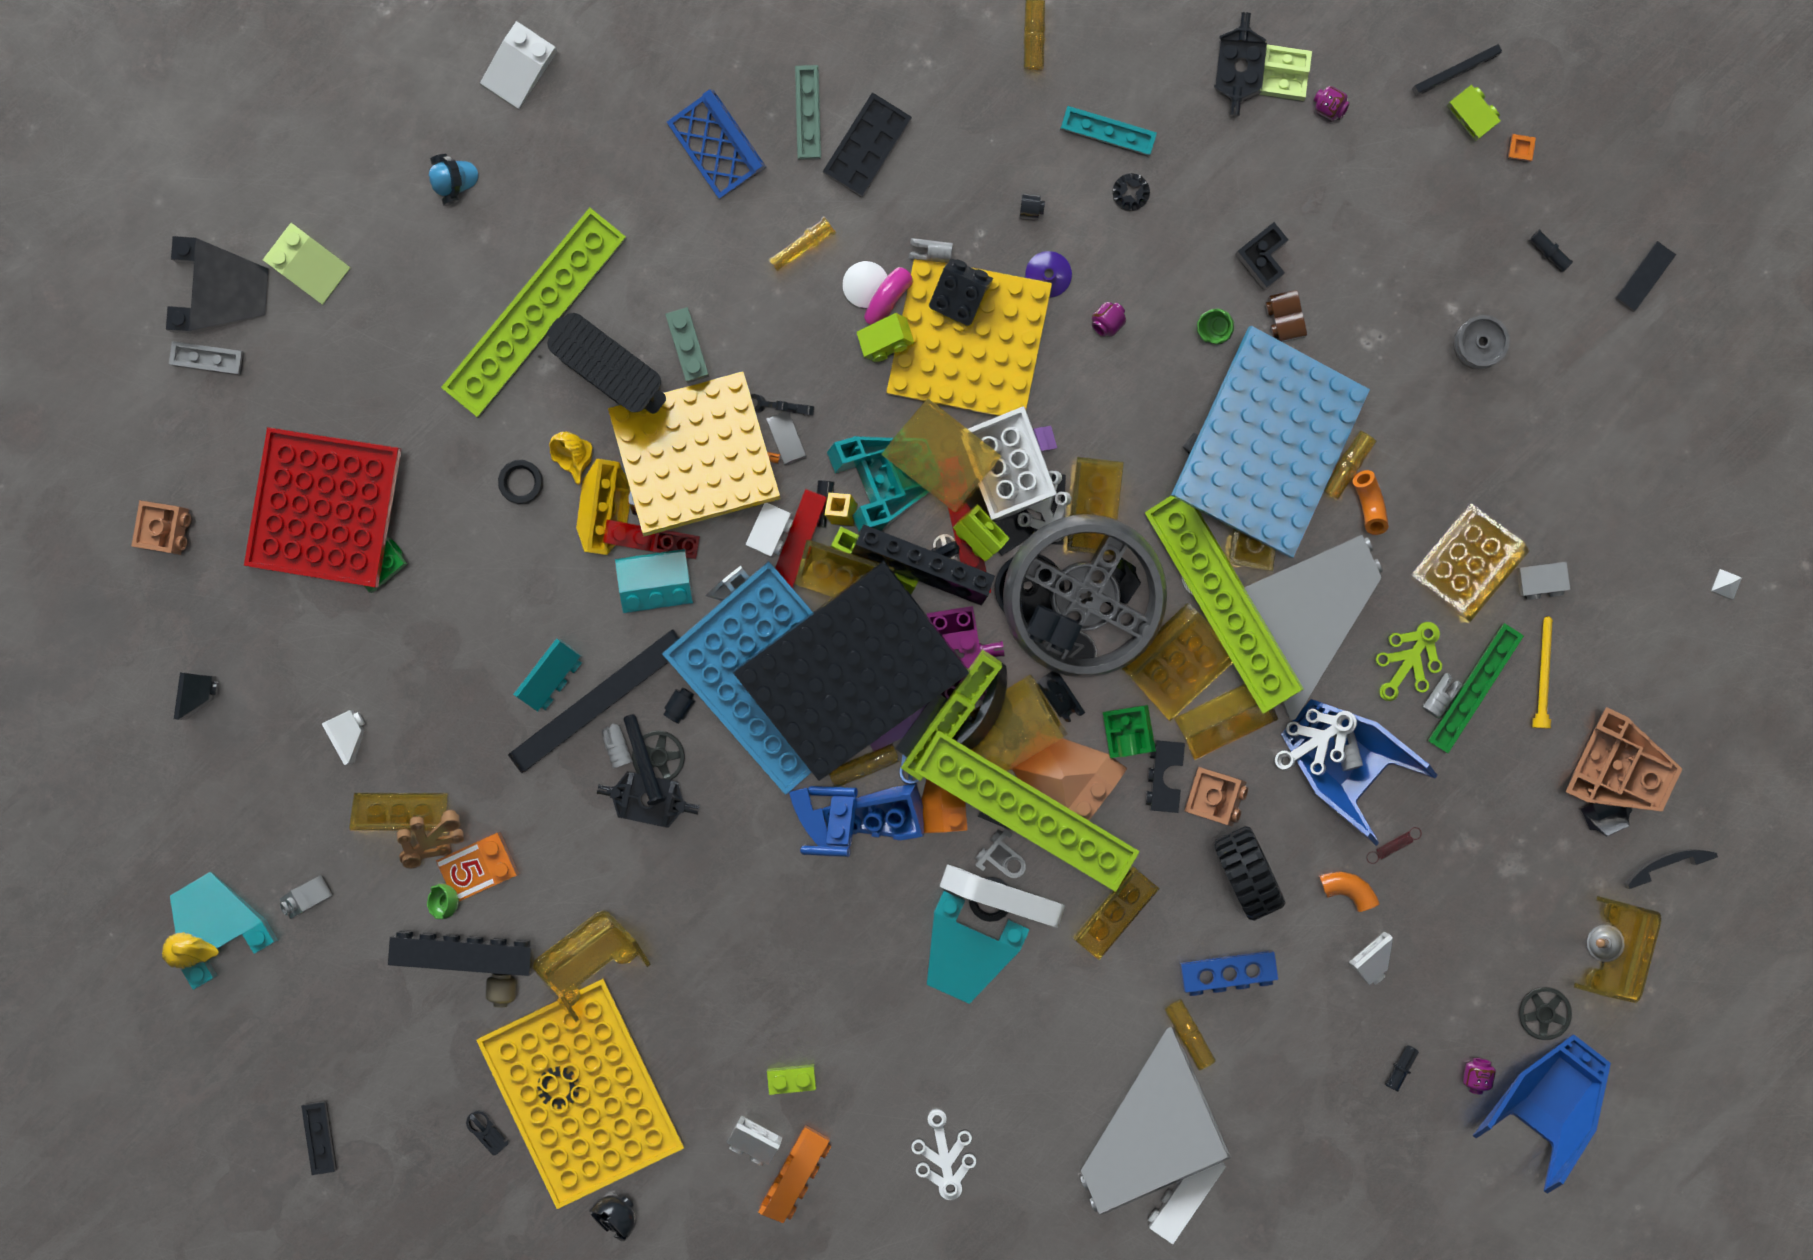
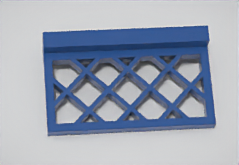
M709 89L702 94L703 96L668 120L667 124L717 197L721 199L767 166L716 92ZM702 103L708 109L707 119L694 117L696 107ZM691 111V117L685 116ZM711 114L716 121L710 120ZM681 118L690 119L688 133L680 132L674 123ZM694 120L706 122L704 136L692 134ZM710 123L718 124L721 127L720 139L708 137ZM724 133L729 140L724 139ZM682 135H687V140ZM691 136L703 138L701 152L691 149ZM707 139L719 141L717 155L705 153ZM723 142L732 143L734 146L733 158L721 156ZM695 154H700V161ZM737 154H739L742 159H737ZM704 155L716 157L714 171L704 168ZM720 158L732 160L730 174L718 172ZM736 161L745 162L750 171L743 176L734 175ZM708 173L714 174L713 180ZM717 175L730 177L728 187L722 191L716 185ZM733 177L739 178L733 183Z

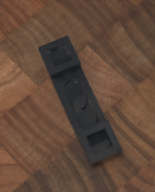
M1003 663L1002 668L990 683L974 723L966 721L957 742L970 750L975 748L988 734L1003 706L1007 689V668Z
M1697 849L1679 850L1663 854L1638 868L1624 883L1625 888L1632 889L1651 882L1649 872L1689 858L1691 864L1698 865L1718 858V855L1715 852Z

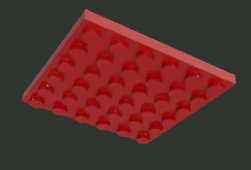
M267 427L244 566L378 588L401 448Z

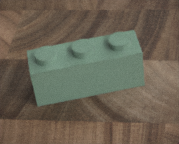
M688 307L666 313L667 322L686 382L690 383L710 377Z

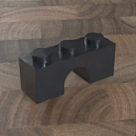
M1156 740V751L1150 752V758L1154 759L1153 768L1148 770V782H1152L1151 791L1146 793V805H1150L1149 810L1179 813L1181 790L1166 786L1163 775L1170 766H1183L1185 743Z

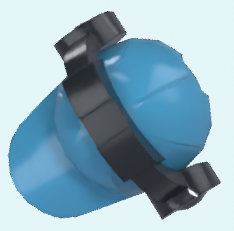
M446 153L430 158L433 165L429 170L432 189L437 194L445 196L442 199L443 206L459 202V193L476 184L478 171L470 162L452 160Z

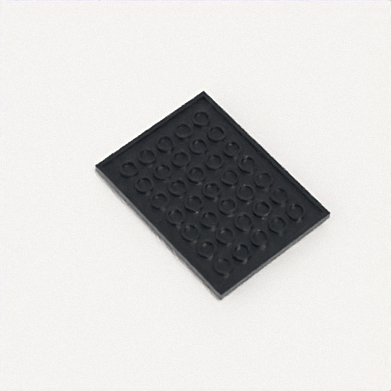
M885 561L733 670L736 678L818 781L970 673V670Z

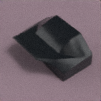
M1121 557L1112 574L1119 585L1120 602L1128 604L1140 586L1141 581L1136 574V567Z
M1590 803L1579 808L1588 829L1597 830L1606 837L1630 826L1629 817L1632 808Z

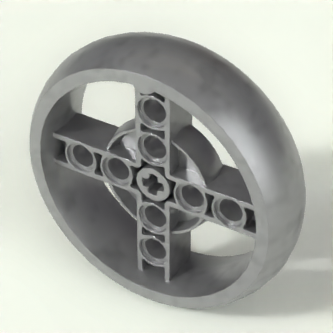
M1083 514L1068 516L1041 527L1018 549L1005 578L1003 591L1004 612L1014 639L1023 651L1038 664L1053 672L1072 677L1088 678L1107 675L1135 661L1146 651L1157 636L1167 606L1165 574L1161 562L1151 545L1128 525L1099 515ZM1078 533L1105 535L1091 561L1077 562L1060 570L1037 557L1047 546L1069 535ZM1127 547L1136 555L1147 576L1149 601L1145 615L1120 602L1119 585L1112 574ZM1106 550L1114 551V556L1111 560H1103V553ZM1042 569L1050 570V576L1047 579L1039 578L1038 574ZM1094 571H1102L1103 575L1100 580H1091V575ZM1026 577L1051 591L1050 601L1053 611L1067 617L1073 611L1079 612L1080 616L1077 621L1083 625L1081 631L1094 630L1110 622L1133 636L1124 645L1111 653L1087 659L1066 657L1069 652L1068 650L1062 653L1051 648L1052 643L1045 641L1043 645L1030 639L1031 634L1026 631L1028 625L1021 605V591L1024 578ZM1069 580L1071 585L1067 590H1060V582ZM1087 591H1089L1088 594L1090 595V598H1085L1083 601H1081L1082 598L1080 594H1086ZM1110 602L1111 609L1108 612H1101L1100 606L1102 603ZM1124 613L1132 614V618L1128 623L1120 622V618Z

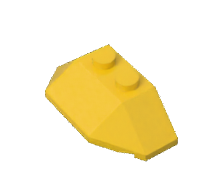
M596 459L582 481L576 529L584 552L608 555L616 545L603 543L606 521L628 522L629 494L631 490L628 479L621 469L620 462Z

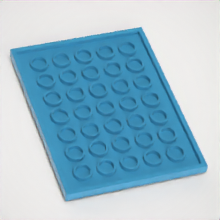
M1249 326L1171 496L1276 551L1294 558L1370 389L1261 330Z
M768 561L662 654L786 795L806 778L811 771L733 674L734 669L813 613Z

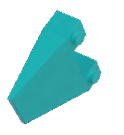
M855 436L834 442L827 451L835 473L856 467L870 503L860 506L852 515L858 532L863 524L882 531L943 482L926 439Z
M212 872L207 873L170 895L175 933L185 932L192 934L196 938H202L217 949L243 935L254 954L278 941L268 921ZM209 960L181 969L193 990L218 976Z
M943 890L934 910L927 985L970 1004L1020 952L1030 929L1007 919L998 940L956 921L965 899Z

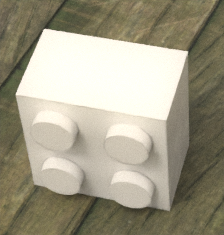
M764 503L746 542V546L772 558L775 554L779 555L784 546V541H781L784 533H789L793 523L791 513L769 503Z

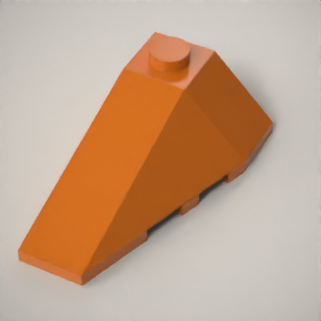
M926 779L921 799L923 804L924 833L967 831L965 801Z

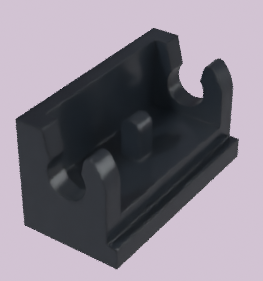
M1051 671L1036 681L1058 716L1063 717L1066 722H1071L1069 716L1072 713L1076 712L1079 716L1085 714L1082 706L1059 673Z

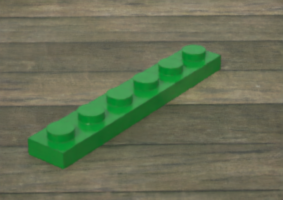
M1502 624L1427 740L1428 742L1447 754L1450 752L1524 635L1509 625Z

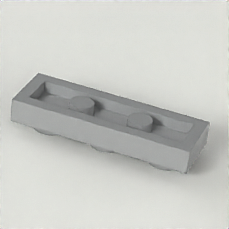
M172 341L169 365L240 375L243 351Z

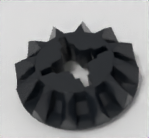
M1129 173L1122 175L1113 186V198L1117 205L1125 210L1134 211L1142 208L1150 196L1148 182L1138 174ZM1126 183L1132 188L1140 186L1135 193L1136 201L1131 195L1122 196L1128 190Z

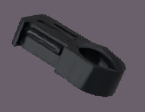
M475 1110L467 1117L466 1125L468 1130L478 1138L492 1155H497L509 1144V1139L505 1141L501 1133L492 1126L494 1122L485 1111ZM474 1114L485 1116L487 1120L486 1128L477 1120ZM470 1119L481 1131L472 1128L470 1124Z

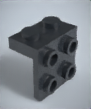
M951 258L942 271L929 307L938 313L969 326L972 324L982 298L991 286L993 278L988 276L983 270H975L967 266L964 261Z

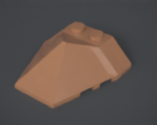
M1606 707L1574 770L1566 793L1589 803L1662 812L1681 774L1682 768L1628 717Z
M1038 730L1011 766L1018 779L1088 821L1127 770L1124 765L1116 759L1110 758V755L1040 730Z

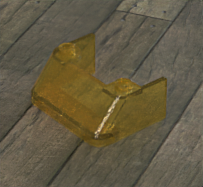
M1597 896L1596 901L1607 903L1604 909L1605 919L1622 933L1625 947L1617 959L1602 962L1601 969H1593L1587 975V985L1575 983L1574 988L1637 1003L1643 995L1661 926V914L1657 911Z
M600 911L539 956L533 963V969L561 1007L577 1022L579 1018L571 1006L575 1005L580 998V991L577 986L612 959L618 964H625L631 962L637 956L647 967L651 964L637 941L609 912Z

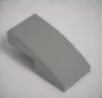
M785 411L767 418L784 465L806 458L789 412Z

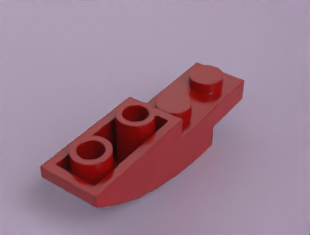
M607 520L603 543L655 553L685 549L686 558L696 559L700 536L669 530L643 536L640 525Z

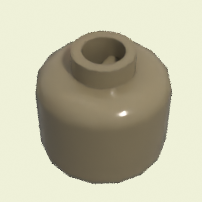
M492 973V976L486 980L487 1001L492 1002L494 1007H507V1003H511L516 999L515 978L507 974Z

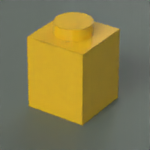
M828 493L824 515L831 524L854 526L852 515L856 512L858 504L850 494Z

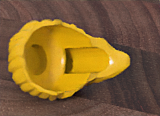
M567 431L559 432L551 438L549 443L551 459L557 462L561 468L570 472L575 483L579 485L583 470L591 462L593 447L590 442L581 439L573 433Z
M185 932L169 936L165 940L162 949L163 960L170 967L185 969L199 962H206L211 957L219 954L218 949L212 944Z

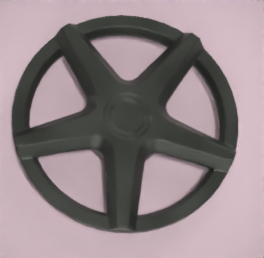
M652 731L643 735L644 740L650 736L659 735L655 748L646 746L652 768L658 767L664 779H674L680 773L685 759L684 749L680 741L665 731ZM666 737H669L677 744L679 751L665 750ZM632 752L633 766L636 772L641 774L634 752ZM680 758L677 770L670 776L667 761Z
M1548 987L1530 991L1523 999L1519 1009V1020L1524 1030L1532 1037L1540 1040H1552L1561 1036L1568 1029L1572 1019V1009L1568 999L1560 991ZM1552 992L1557 994V996L1548 1004H1545L1538 993ZM1532 997L1537 1009L1524 1015L1525 1005ZM1562 1000L1567 1006V1019L1555 1012V1009ZM1538 1020L1540 1022V1035L1532 1032L1525 1022ZM1555 1022L1564 1025L1558 1033L1547 1036L1549 1023Z

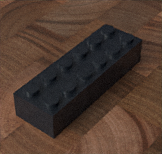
M400 930L390 937L388 965L530 976L534 973L536 945H530V940L516 939L514 943H507L506 938H493L490 941H483L484 937L469 936L465 940L460 939V935L446 934L443 938H439L437 933L423 932L420 936H413V931Z

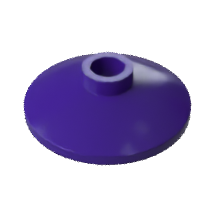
M1044 251L1038 253L1029 261L1026 267L1025 278L1052 283L1049 298H1053L1067 290L1072 279V270L1064 256L1057 252ZM1048 269L1053 271L1051 278H1047L1044 274Z

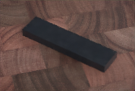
M1497 44L1416 84L1412 90L1415 96H1419L1498 57L1502 53V49Z

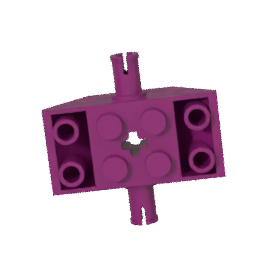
M973 606L927 613L928 618L952 649H958L959 653H964V657L961 660L968 669L982 649L993 657L1005 656L1004 650L994 651V649L1003 648V641L985 645L979 643ZM961 680L945 690L941 695L948 699ZM987 688L978 700H983L985 698Z

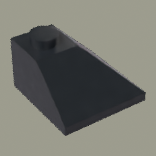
M180 672L174 719L187 720L211 702L214 695L217 696L219 682L216 681V676Z

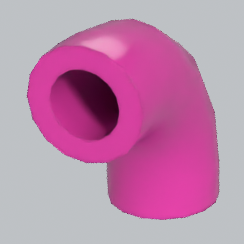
M899 267L894 269L879 286L864 315V319L868 324H874L888 317L896 302L912 285V276L906 269Z

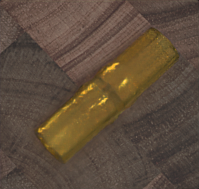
M1026 0L1024 69L1042 70L1044 69L1045 0Z
M1361 430L1359 431L1341 460L1336 464L1324 492L1337 500L1340 498L1377 442L1373 437Z
M892 743L842 764L832 771L829 776L834 787H840L900 762Z
M1180 999L1167 1006L1165 1011L1198 1070L1207 1068L1216 1062L1183 1001Z

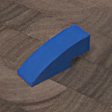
M808 787L790 791L789 795L793 807L806 832L818 846L827 847L828 830L822 808L813 810Z

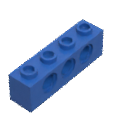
M1273 950L1180 963L1183 991L1185 993L1189 992L1190 996L1204 994L1203 990L1212 989L1213 993L1227 991L1226 987L1236 986V990L1250 988L1252 983H1259V986L1273 985L1274 980H1278L1275 952ZM1251 964L1257 965L1259 969L1258 974L1254 977H1249L1246 973L1247 967ZM1229 967L1234 968L1235 977L1231 980H1225L1223 977L1224 970ZM1203 971H1210L1212 973V980L1209 983H1202L1200 981V974Z

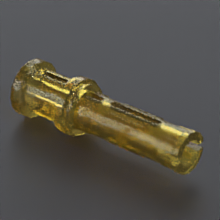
M825 216L821 218L822 221L812 228H806L803 236L772 258H769L770 262L775 264L773 266L777 271L811 246H819L820 241L828 235L836 233Z

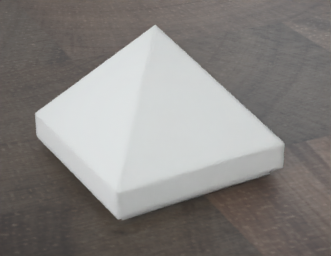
M1719 569L1711 591L1734 599L1742 578Z

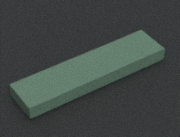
M795 66L798 160L821 159L819 66Z

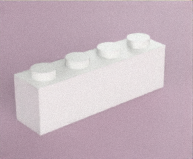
M1221 1162L1176 1182L1177 1184L1173 1190L1168 1189L1162 1197L1161 1201L1163 1204L1160 1209H1154L1149 1216V1228L1174 1244L1226 1168L1225 1164Z

